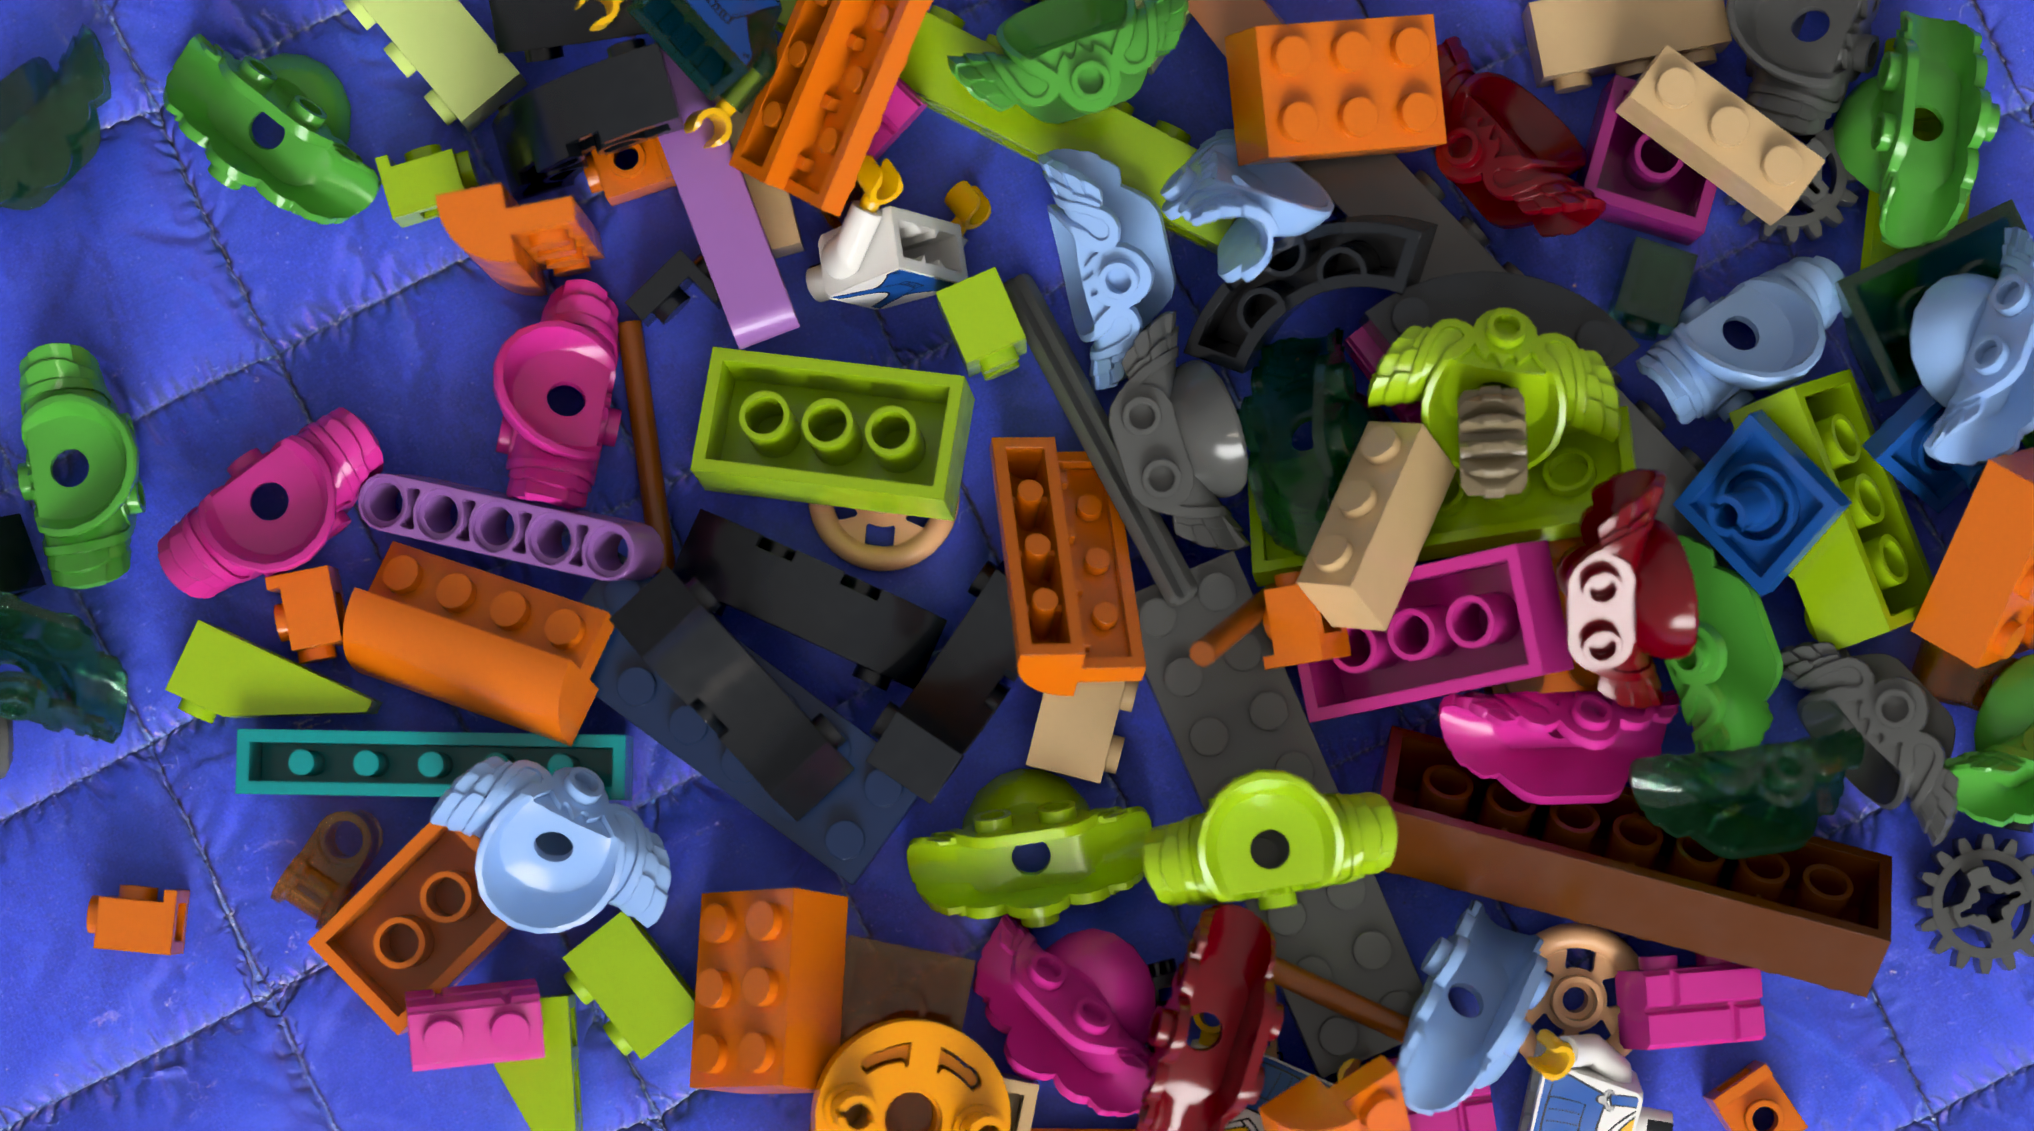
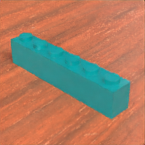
M237 729L235 794L442 797L445 791L451 788L458 776L465 774L471 767L485 761L489 757L498 756L505 762L511 761L515 763L519 760L536 762L547 769L551 775L556 770L564 767H584L592 770L601 778L609 800H632L634 737L628 735L577 734L571 747L534 733Z

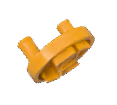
M899 1018L887 1020L872 1025L851 1037L833 1054L819 1077L812 1099L811 1131H888L885 1116L890 1103L899 1095L908 1092L920 1093L929 1101L932 1108V1122L928 1131H1010L1011 1108L1008 1092L1001 1073L993 1060L975 1041L965 1034L942 1023L927 1019ZM941 1047H942V1048H945V1049L949 1050L950 1052H952L953 1054H955V1055H956L957 1057H959L966 1065L972 1067V1068L976 1071V1073H977V1075H978V1077H979V1085H978V1087H976V1088H974L973 1090H971V1089L967 1086V1085H969V1086L971 1087V1086H973L974 1084L977 1083V1078H976L974 1072H973L970 1068H968V1067L962 1065L957 1059H955V1058L952 1057L951 1055H949V1054H947L946 1052L942 1051V1050H941ZM900 1058V1061L890 1062L877 1066L866 1073L861 1068L862 1066L863 1068L868 1069L869 1067L877 1063L883 1062L885 1060ZM938 1065H944V1066L948 1067V1068L951 1069L954 1073H956L960 1078H958L956 1075L952 1074L951 1072H949V1071H947V1070H945V1069H943V1068H939V1069H938Z

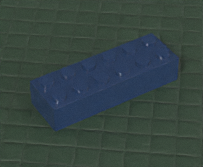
M618 552L619 560L624 565L627 558ZM651 576L645 580L596 579L580 603L607 611L612 616L649 583L653 577ZM614 627L590 678L599 688L596 697L848 883L855 885L919 798V796L866 761L877 741L739 641L811 720L821 712L847 740L838 750L855 769L797 822L765 791L717 737L718 734L641 658L616 627Z

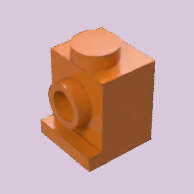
M658 137L624 149H633L638 153L637 164L629 170H622L616 166V157L619 152L600 155L594 149L591 151V155L586 156L589 167L584 170L590 190L592 194L604 191L606 200L611 207L676 186Z
M325 565L265 577L267 590L278 594L281 593L282 603L274 605V618L279 638L282 642L290 641L291 651L297 652L299 664H310L337 658L336 647L343 645L342 633L346 612L339 569Z
M1301 571L1274 575L1276 588L1264 590L1266 606L1263 615V625L1268 638L1272 641L1274 655L1263 657L1265 670L1352 656L1347 628L1332 627L1296 583Z
M120 884L119 896L92 895L88 905L86 925L88 933L95 934L93 948L161 955L183 954L190 890L165 889L163 900H158V887Z
M1754 1060L1703 1096L1726 1131H1758L1753 1125L1752 1118L1754 1112L1761 1107H1769L1774 1115L1772 1126L1764 1131H1804L1808 1128L1772 1076L1773 1073L1767 1064Z

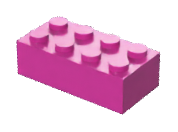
M1548 540L1516 543L1415 566L1386 631L1347 628L1352 656L1297 665L1309 723L1574 669V664L1566 643V626Z

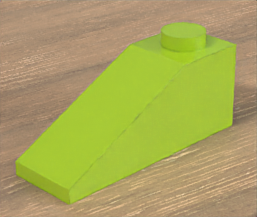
M202 620L197 621L165 690L182 697L177 707L178 709L213 724L217 714L230 718L377 714L382 705V702L300 665L213 623Z
M575 994L540 996L545 1058L494 1063V1067L531 1131H583Z

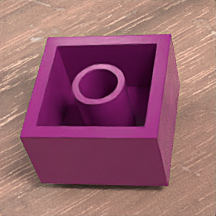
M1615 75L1601 90L1585 146L1587 162L1585 166L1579 169L1576 182L1580 186L1595 193L1596 197L1606 202V210L1597 219L1689 246L1705 232L1717 186L1615 112L1637 82L1630 78Z

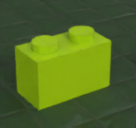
M996 267L936 292L939 310L968 377L981 372L984 380L988 381L1007 374L1020 366L1018 362L1019 356L1027 353L1026 336Z
M622 911L562 957L570 967V970L563 975L566 982L585 1005H588L593 1000L597 1002L610 1019L603 1025V1029L625 1056L634 1050L641 1060L646 1058L694 1020L695 992L645 927L636 918L627 916Z

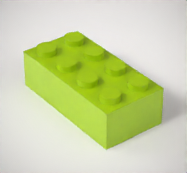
M713 347L690 470L705 491L955 521L975 398L965 376Z
M1851 369L1793 386L1728 413L1734 426V433L1750 413L1763 410L1852 501L1848 508L1788 574L1795 581L1805 606L1804 618L1810 634L1819 643H1833L1836 649L1840 650L1915 621L1934 578L1893 475L1877 463L1862 447L1875 433V429Z

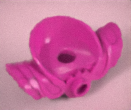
M566 280L565 285L557 288L549 296L540 322L520 328L502 344L493 363V392L503 413L496 452L508 454L506 470H510L508 474L510 480L506 495L510 498L546 502L559 507L562 506L567 510L584 508L587 503L588 492L592 491V486L595 484L603 445L615 447L622 410L610 408L619 356V310L613 300L608 297V292L590 280ZM558 386H570L581 393L584 399V407L575 415L562 416L550 408L547 402V395Z
M339 407L329 414L323 415L317 421L310 422L297 435H290L277 442L269 452L262 454L258 448H254L240 456L227 468L231 478L227 480L225 485L212 490L199 503V506L185 514L181 521L172 526L170 531L158 541V558L166 577L173 585L187 595L206 599L212 598L236 584L255 579L263 574L265 577L285 574L287 571L310 561L328 540L335 537L352 522L347 513L358 500L362 485L368 478L382 472L384 466L383 453L374 433L360 417L343 407ZM266 483L281 485L288 495L289 502L285 513L275 520L259 518L252 508L254 492Z
M1576 690L1551 693L1522 691L1507 694H1483L1472 691L1464 695L1453 693L1442 699L1439 705V725L1443 740L1452 752L1454 759L1461 766L1467 767L1481 779L1492 778L1498 780L1517 798L1526 803L1538 805L1609 803L1620 796L1630 775H1648L1653 769L1655 761L1659 759L1662 752L1661 744L1664 740L1667 724L1678 713L1680 701L1678 694L1674 690L1662 692L1664 695L1662 705L1650 706L1644 709L1634 708L1633 706H1621L1617 704L1615 699L1608 698L1601 692Z
M1008 914L1002 915L999 924L990 936L991 939L982 949V957L977 963V974L973 988L974 992L983 998L982 1002L986 1003L985 1016L990 1024L1001 1033L1007 1034L1003 1051L1011 1069L1018 1076L1027 1080L1048 1081L1053 1079L1055 1087L1062 1096L1073 1103L1087 1104L1098 1115L1126 1117L1139 1113L1143 1104L1141 1102L1143 1091L1149 1085V1080L1146 1078L1148 1060L1154 1054L1145 1046L1148 1040L1151 1018L1156 1010L1155 985L1147 964L1133 945L1114 933L1094 928L1068 933L1043 950L1036 943L1037 939L1029 932L1028 927L1022 926L1019 918L1011 917Z

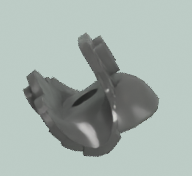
M1727 0L1725 12L1730 34L1747 55L1746 75L1752 77V83L1748 85L1747 96L1744 101L1792 136L1811 135L1821 132L1825 127L1826 119L1831 118L1832 113L1840 109L1845 99L1849 82L1857 80L1861 72L1870 73L1875 65L1879 51V37L1871 35V24L1879 11L1881 0ZM1819 11L1827 15L1830 24L1828 31L1823 37L1812 42H1804L1797 39L1807 12Z
M1167 311L1145 326L1142 332L1134 339L1133 346L1127 351L1121 362L1129 380L1119 391L1110 406L1108 422L1132 496L1142 506L1172 516L1173 529L1176 535L1206 548L1242 550L1251 544L1242 534L1244 531L1242 527L1231 516L1233 515L1227 506H1223L1218 499L1238 494L1243 490L1247 482L1248 455L1240 419L1223 380L1209 364L1202 360H1190L1176 367V359L1179 356V346H1177L1179 326H1176V311Z
M1815 641L1804 642L1795 647L1790 645L1780 650L1783 659L1782 678L1792 682V685L1800 689L1810 691L1808 695L1798 702L1796 710L1799 720L1816 745L1861 793L1881 808L1887 810L1896 809L1908 796L1911 802L1910 808L1914 817H1917L1923 834L1927 833L1932 847L1940 844L1948 835L1955 815L1959 811L1956 809L1959 778L1944 767L1945 759L1951 758L1956 734L1953 718L1947 709L1898 658L1878 653L1851 656L1846 648L1837 650L1833 643H1818Z

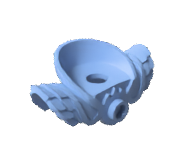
M1234 129L1217 131L1215 136L1200 144V148L1183 166L1170 176L1160 191V194L1166 199L1161 210L1169 220H1175L1183 216L1194 226H1199L1221 218L1238 217L1226 232L1217 248L1218 275L1227 283H1233L1240 278L1245 282H1250L1264 270L1273 255L1271 252L1273 236L1292 237L1307 233L1324 222L1334 209V204L1329 194L1321 184L1293 162L1238 166Z
M1073 149L1051 150L1037 157L1044 170L1042 174L1052 189L1051 193L1056 204L1047 205L1048 215L1060 258L1076 333L1081 341L1086 343L1094 341L1090 348L1091 365L1089 376L1092 377L1091 387L1093 390H1106L1107 388L1117 386L1118 382L1128 377L1121 363L1127 351L1133 346V341L1137 335L1142 332L1145 326L1153 321L1152 319L1165 307L1174 294L1176 274L1164 220L1159 206L1151 197L1137 189L1122 184L1120 167L1113 162L1102 159L1098 154L1091 151Z
M2020 227L2005 228V244L2002 245L2003 256L2000 264L2001 273L1998 280L1970 273L1943 277L1926 290L1914 309L1909 333L1911 358L1922 385L1934 400L1946 407L1944 414L1935 423L1932 434L1923 444L1926 453L1938 461L1951 464L1958 463L1966 466H1976L1980 463L1985 464L1988 462V459L2013 454L2019 449L2023 436L2034 430V241L2032 240V235Z
M1818 255L1814 258L1800 256L1780 264L1758 277L1742 282L1725 297L1722 296L1715 302L1710 303L1705 297H1701L1677 316L1675 322L1678 325L1671 331V336L1666 340H1660L1653 344L1646 351V355L1636 360L1638 371L1643 375H1647L1660 386L1680 423L1686 425L1696 417L1700 419L1703 416L1708 422L1720 417L1727 424L1731 422L1728 413L1754 403L1756 400L1753 396L1754 393L1759 390H1768L1770 393H1774L1780 388L1799 381L1821 358L1826 342L1825 330L1832 325L1843 306L1844 289L1848 286L1843 272L1830 259ZM1729 321H1740L1747 324L1755 334V347L1750 350H1739L1732 347L1724 338L1723 325Z
M498 756L489 757L485 761L471 767L465 774L458 776L451 788L445 791L431 811V824L447 826L448 830L461 831L469 837L475 835L481 839L474 865L479 895L494 915L513 928L536 934L559 933L586 923L601 912L607 903L619 907L627 916L636 918L648 928L659 920L665 909L668 899L667 892L671 881V871L669 869V856L658 834L650 832L648 828L644 827L640 817L631 809L620 804L609 803V798L601 778L590 769L584 767H564L556 770L551 775L547 769L536 762L519 760L512 763L511 761L505 762Z
M1476 899L1475 901L1471 900L1469 907L1460 915L1454 934L1452 936L1449 935L1447 939L1441 936L1433 944L1420 970L1428 974V977L1423 986L1424 991L1412 1009L1408 1022L1409 1026L1400 1048L1399 1059L1395 1065L1398 1070L1405 1105L1416 1113L1432 1116L1435 1112L1447 1111L1458 1106L1461 1101L1472 1094L1474 1089H1481L1496 1082L1514 1061L1519 1048L1531 1029V1024L1524 1020L1528 1009L1532 1010L1537 1006L1552 981V977L1545 973L1548 960L1539 955L1541 953L1539 949L1544 942L1543 939L1535 934L1529 936L1498 926L1486 914L1483 902ZM1461 987L1475 996L1479 1004V1014L1477 1017H1464L1453 1009L1448 996L1451 988Z

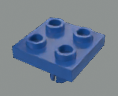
M1923 386L1893 416L1885 420L1862 447L1877 463L1939 514L1966 487L1971 492H1974L1987 463H1980L1976 466H1966L1958 463L1951 464L1938 461L1926 453L1923 444L1932 434L1935 423L1944 414L1946 407L1934 400Z
M1763 410L1750 413L1673 505L1760 596H1764L1773 592L1848 508L1852 501Z

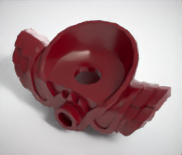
M1450 37L1438 45L1437 52L1447 144L1436 146L1435 154L1437 166L1448 180L1455 183L1486 220L1502 229H1517L1534 225L1542 237H1556L1562 234L1566 236L1576 234L1579 230L1593 224L1606 210V202L1596 197L1595 193L1580 186L1578 182L1567 177L1577 172L1587 162V153L1571 130L1541 100L1517 82L1501 74L1491 72L1476 74L1468 51L1463 47L1459 37Z
M1634 468L1627 472L1614 474L1608 480L1597 484L1591 490L1593 505L1589 506L1582 513L1579 522L1583 542L1576 543L1566 550L1556 567L1557 584L1566 596V643L1568 651L1575 662L1599 675L1597 689L1608 698L1615 699L1617 704L1621 706H1633L1634 708L1641 709L1650 706H1660L1664 701V695L1660 689L1662 683L1656 672V665L1652 656L1669 660H1680L1692 654L1697 643L1699 626L1698 600L1694 575L1685 549L1676 533L1663 521L1656 519L1658 508L1664 497L1667 475L1663 471L1655 469L1644 470Z
M1226 903L1212 905V907L1201 912L1199 922L1193 931L1192 939L1186 948L1184 961L1179 964L1173 977L1172 997L1168 1000L1165 1007L1158 1006L1151 1018L1148 1043L1155 1046V1053L1149 1058L1147 1064L1146 1078L1149 1080V1085L1142 1094L1141 1102L1143 1104L1138 1113L1139 1121L1136 1131H1224L1228 1122L1240 1115L1247 1104L1254 1105L1260 1098L1265 1079V1070L1261 1066L1262 1059L1269 1041H1275L1279 1035L1284 1018V1006L1282 1003L1276 1002V988L1273 976V968L1276 963V939L1267 923L1255 915L1254 912L1238 905ZM1202 1012L1211 1013L1218 1018L1220 1023L1218 1039L1207 1048L1197 1049L1191 1047L1186 1042L1191 1017Z

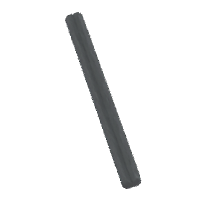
M1023 273L1007 280L1003 285L1024 331L1026 341L1165 602L1170 607H1177L1189 602L1198 595V584L1160 513L1142 506L1132 496L1109 427L1108 417L1033 277L1028 273Z

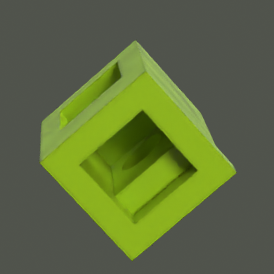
M433 144L405 153L406 162L396 164L388 155L375 158L392 219L402 228L440 217L435 195L480 186L477 171L469 150L456 153L451 148L442 151L440 144Z

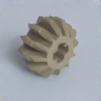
M1480 386L1479 390L1463 391L1457 405L1461 487L1468 496H1484L1485 499L1505 498V495L1521 494L1528 480L1524 397L1517 388L1500 389V386Z

